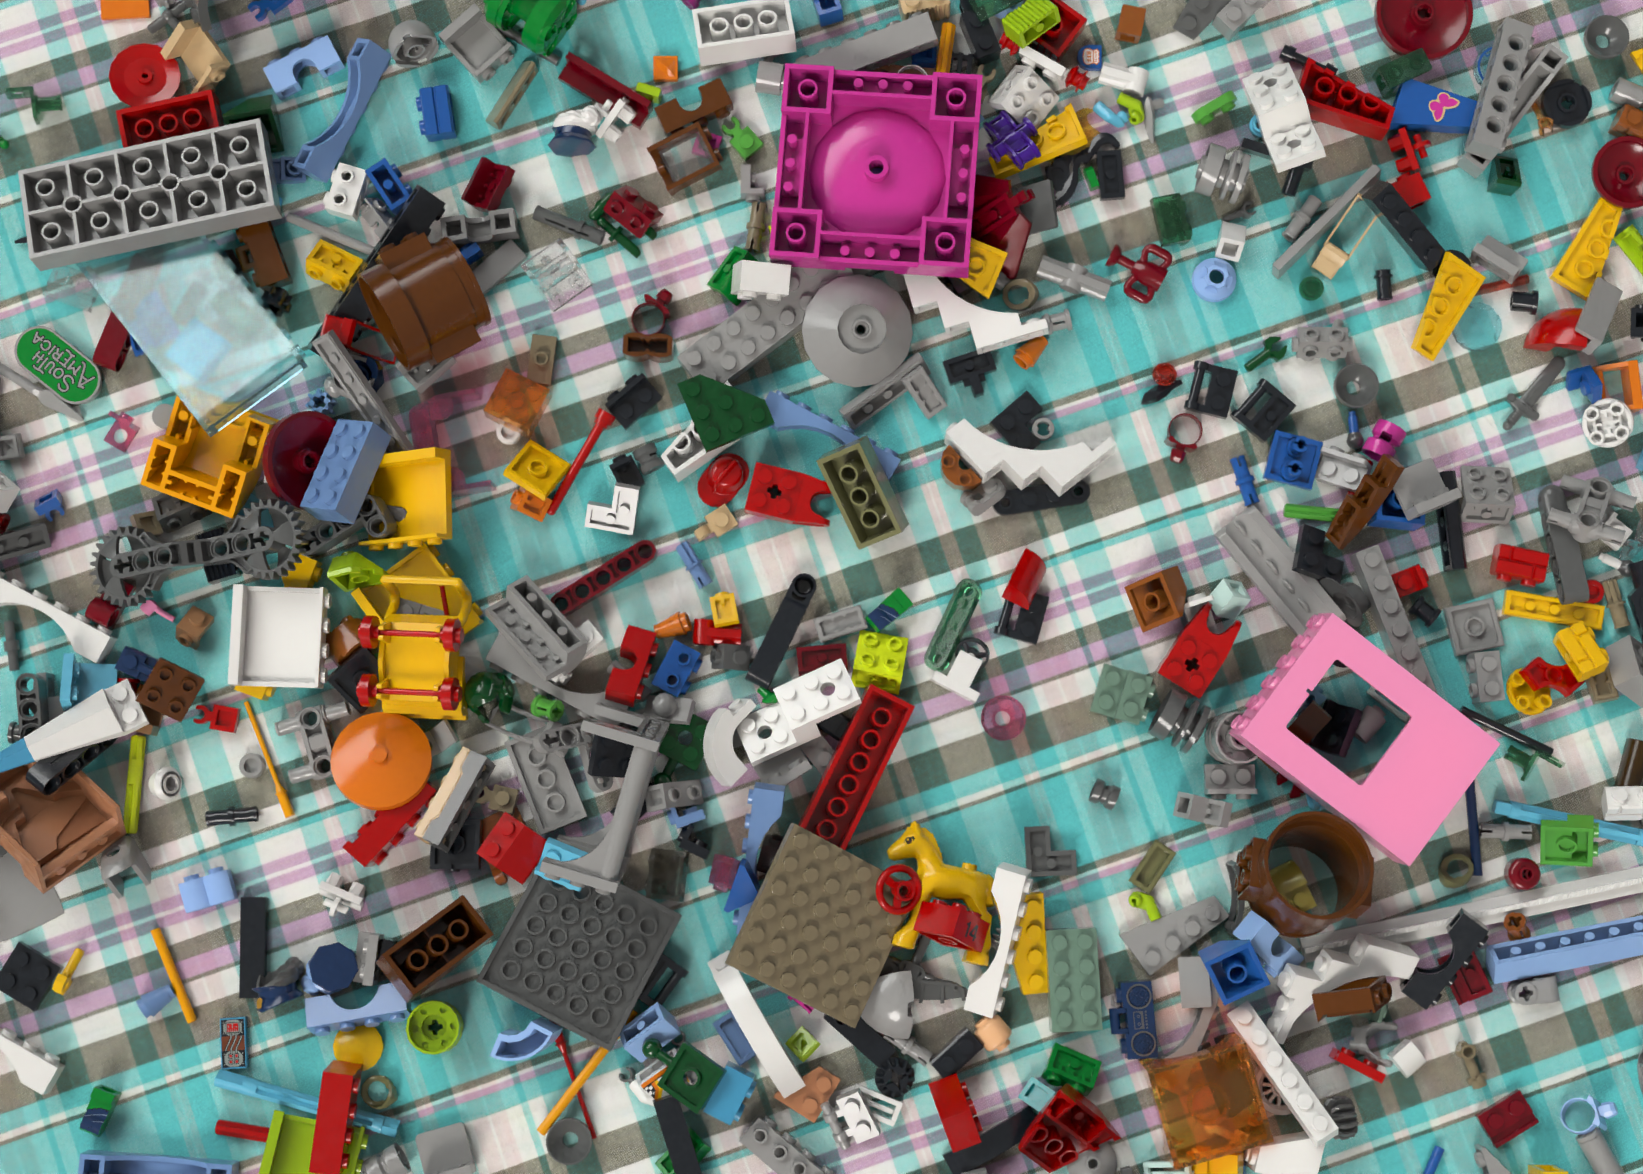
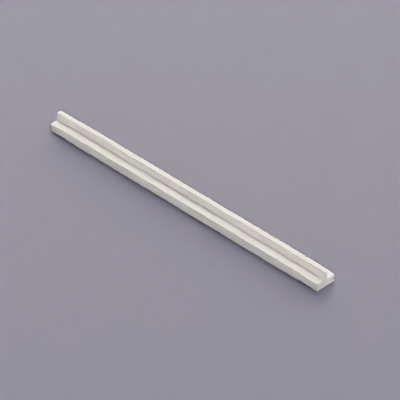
M1643 866L1299 938L1302 956L1305 957L1303 961L1304 963L1315 961L1322 948L1348 954L1350 946L1355 941L1358 933L1395 943H1404L1447 934L1446 927L1461 908L1484 925L1504 922L1505 916L1512 912L1522 913L1527 917L1643 892Z

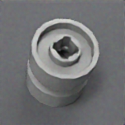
M397 1143L382 1150V1156L375 1154L363 1162L367 1174H408L411 1172L410 1163Z

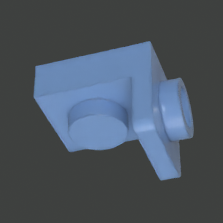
M697 806L683 810L684 816L681 817L677 807L670 808L671 810L667 811L671 825L676 824L677 829L706 819L704 809L698 810Z

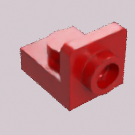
M1419 564L1391 575L1399 598L1428 587V574Z

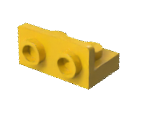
M320 239L306 258V274L315 280L331 285L335 290L344 292L363 265L364 260Z

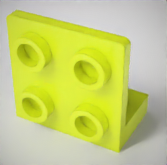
M861 630L851 677L854 686L865 689L868 685L873 684L888 693L899 695L908 638Z

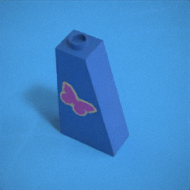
M1405 77L1399 84L1392 105L1395 111L1389 130L1398 131V129L1405 127L1407 131L1469 134L1477 101Z

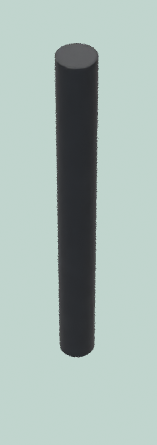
M1462 706L1459 710L1471 721L1547 757H1550L1554 751V748L1467 707Z

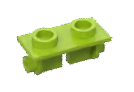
M1631 224L1614 237L1613 240L1643 276V236Z

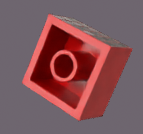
M1050 0L1058 7L1061 21L1027 46L1059 63L1084 30L1087 19L1063 1Z

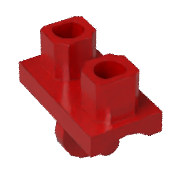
M1406 128L1398 129L1399 134L1387 140L1392 153L1405 148L1407 156L1395 161L1398 172L1400 174L1411 171L1414 173L1421 172L1422 170L1415 152H1419L1421 159L1428 157L1426 148L1432 145L1431 141H1422L1421 135L1416 134L1413 136L1415 144L1412 145Z

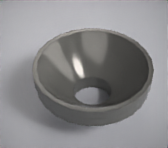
M1599 16L1593 19L1586 27L1583 37L1584 45L1587 51L1595 58L1602 60L1613 59L1624 52L1628 46V28L1622 20L1615 16ZM1600 35L1605 36L1608 39V47H1599L1596 44V37Z
M1354 363L1343 367L1338 372L1333 383L1335 396L1343 405L1350 408H1361L1369 405L1376 398L1379 391V381L1371 368L1363 364ZM1349 382H1356L1360 386L1359 394H1349L1346 389Z
M561 1119L547 1133V1151L560 1164H577L583 1161L591 1150V1132L586 1124L578 1119ZM567 1132H573L578 1137V1143L574 1147L565 1145L563 1137Z

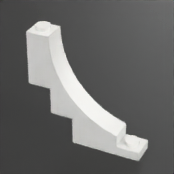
M903 274L914 313L918 314L939 308L946 335L970 328L978 355L1049 334L1046 318L1041 320L1040 318H1032L1027 320L1026 324L1021 325L1018 313L991 311L968 303L946 288L936 276Z
M965 418L959 423H952L946 429L944 441L947 446L950 445L956 451L968 469L971 468L983 484L1002 470L1020 490H1023L1040 476L1059 497L1111 457L1117 445L1109 437L1104 442H1097L1091 450L1084 442L1052 450L1017 448L996 441L983 434Z

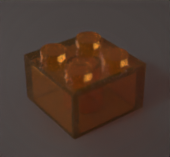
M506 368L483 412L486 418L530 439L552 398L550 389Z

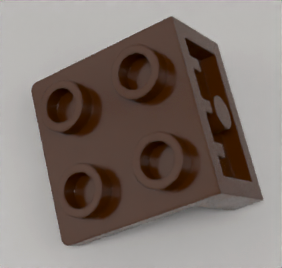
M160 657L144 685L140 683L136 690L135 701L182 722L205 679Z

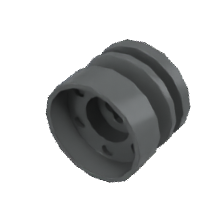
M1173 687L1158 708L1148 733L1162 741L1170 733L1174 734L1171 746L1176 747L1181 739H1183L1180 751L1187 753L1192 745L1201 737L1207 725L1211 708L1204 705L1197 714L1200 702L1195 700L1189 708L1185 707L1188 695Z

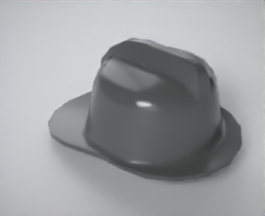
M1322 578L1320 585L1347 618L1345 621L1354 627L1360 626L1363 622L1362 615L1371 607V602L1360 586L1351 582L1340 584L1331 578Z

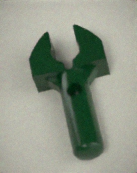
M1281 337L1267 338L1262 342L1264 351L1245 363L1244 368L1251 372L1269 358L1278 362L1285 356L1287 345L1280 351L1271 352L1272 345L1277 343Z

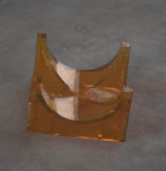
M1235 1032L1225 1034V1038L1219 1043L1191 1054L1166 1059H1138L1159 1118L1164 1139L1163 1151L1165 1157L1175 1170L1274 1142L1246 1042Z

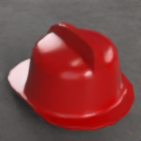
M732 453L722 454L717 457L698 481L697 491L701 500L712 507H720L723 504L729 503L748 479L749 469L745 460Z

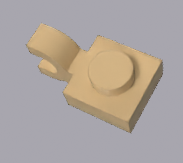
M723 504L704 517L707 524L696 529L694 535L699 542L712 533L719 538L738 526V522L726 504Z

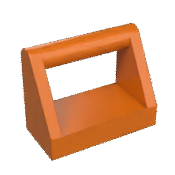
M1638 360L1592 367L1603 384L1602 399L1606 398L1603 372L1620 370L1624 403L1631 409L1632 413L1643 409Z

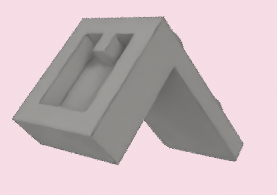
M700 780L669 782L649 786L645 796L647 812L703 804Z

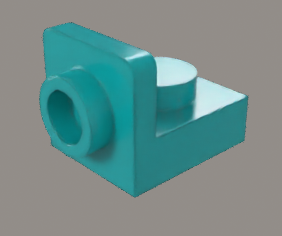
M1031 1076L1018 1098L1040 1112L1056 1092Z

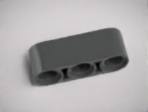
M24 673L16 680L19 734L21 739L32 733L35 728L38 729L49 722L46 681L38 674ZM31 678H33V680L35 681V687L33 690L29 691L27 688V683ZM33 703H35L37 706V712L35 715L31 716L29 713V708Z

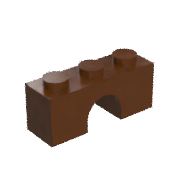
M721 78L698 87L702 103L696 110H684L676 98L654 108L656 117L666 137L698 121L703 128L709 124V121L715 118L720 120L730 115V111H733V103Z

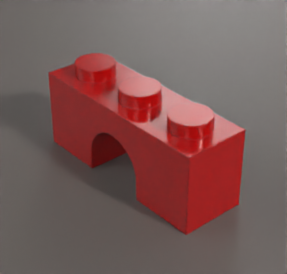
M628 625L621 644L620 657L631 660L634 666L630 669L613 667L606 686V700L633 708L636 699L641 700L645 688L642 685L643 679L649 678L652 664H649L651 656L656 657L659 643L656 642V632Z

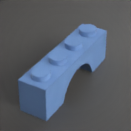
M392 983L379 985L374 998L367 1005L358 1009H344L338 1006L330 994L304 999L307 1029L316 1036H326L330 1034V1031L335 1030L342 1032L353 1031L355 1027L362 1025L376 1027L380 1025V1022L384 1021L402 1022L412 1012L411 1002L406 1003Z

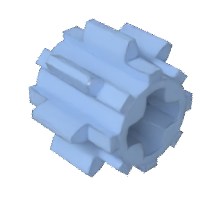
M317 388L316 394H308L311 399L310 402L305 404L307 408L325 415L329 413L335 414L333 406L338 404V402L332 399L328 393H323L320 388ZM318 402H324L326 404L325 407L319 406Z

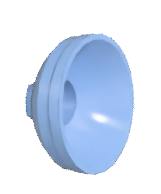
M1206 259L1199 263L1192 274L1193 290L1205 301H1223L1235 289V270L1223 259ZM1214 270L1220 271L1223 274V281L1219 284L1213 283L1209 278L1210 272Z

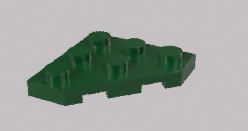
M701 374L677 383L706 453L775 424L766 401L762 398Z

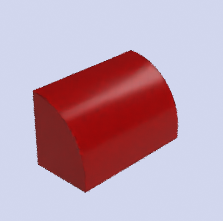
M1025 548L1002 595V598L1026 610L1029 609L1046 573V565L1036 553Z

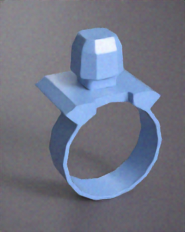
M1589 1095L1587 1099L1572 1098L1562 1106L1560 1116L1564 1127L1578 1135H1586L1597 1126L1606 1131L1607 1124L1605 1118L1609 1119L1616 1116L1618 1109L1614 1102H1603L1600 1105V1102ZM1577 1101H1584L1592 1105L1595 1117L1588 1129L1576 1132L1568 1128L1565 1122L1566 1110L1571 1104Z

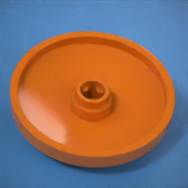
M383 712L361 716L347 725L334 743L330 760L331 772L341 793L352 803L370 810H390L414 799L425 787L430 777L433 763L431 747L423 730L415 722L403 715Z

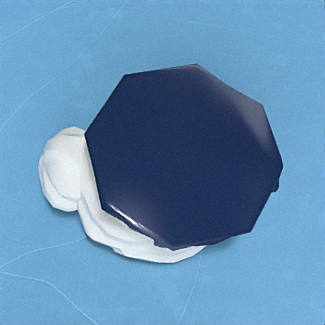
M588 105L584 109L570 110L558 115L554 120L552 128L555 136L548 144L555 155L566 157L589 155L596 148L592 142V136L595 135L601 122V115L596 107Z

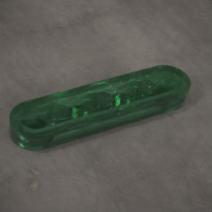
M963 579L958 583L928 646L924 662L933 671L941 672L949 666L957 645L981 598L982 588L973 579ZM973 590L972 595L968 596V593ZM942 657L941 661L937 663L938 658Z

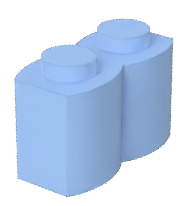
M223 866L208 870L209 875L199 878V874L184 877V883L178 884L185 912L192 913L238 899L231 870H223Z

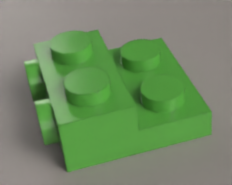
M1567 814V821L1541 820L1540 864L1592 867L1593 857H1598V842H1593V838H1599V823L1594 822V815Z

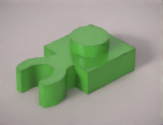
M733 116L731 121L735 124V127L728 129L723 124L722 131L725 135L733 137L729 141L730 145L746 162L764 144L748 126L742 130L739 120Z

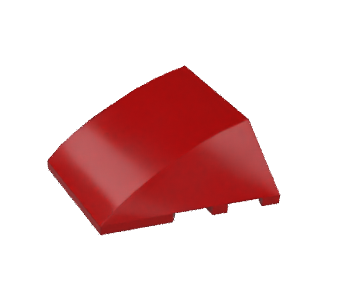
M1067 1083L1060 1088L1034 1118L1023 1135L1018 1148L1020 1152L1051 1173L1078 1160L1080 1153L1089 1149L1096 1151L1100 1149L1098 1145L1112 1138L1115 1142L1121 1139V1136L1095 1104Z

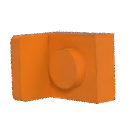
M520 486L511 496L510 502L512 504L510 509L519 511L542 522L552 500L546 498L543 501Z

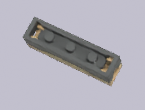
M462 747L460 752L455 755L453 765L448 774L443 777L437 794L430 800L428 810L418 822L414 835L424 843L448 853L496 765L488 757Z

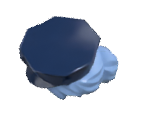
M339 942L319 946L308 961L306 975L301 979L303 991L315 996L319 992L328 995L348 988L359 970L356 954L352 949Z

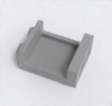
M475 3L438 34L441 42L480 84L484 80H490L495 75L496 69L502 64H508L516 53L512 43L508 42L493 25L486 21L481 9Z

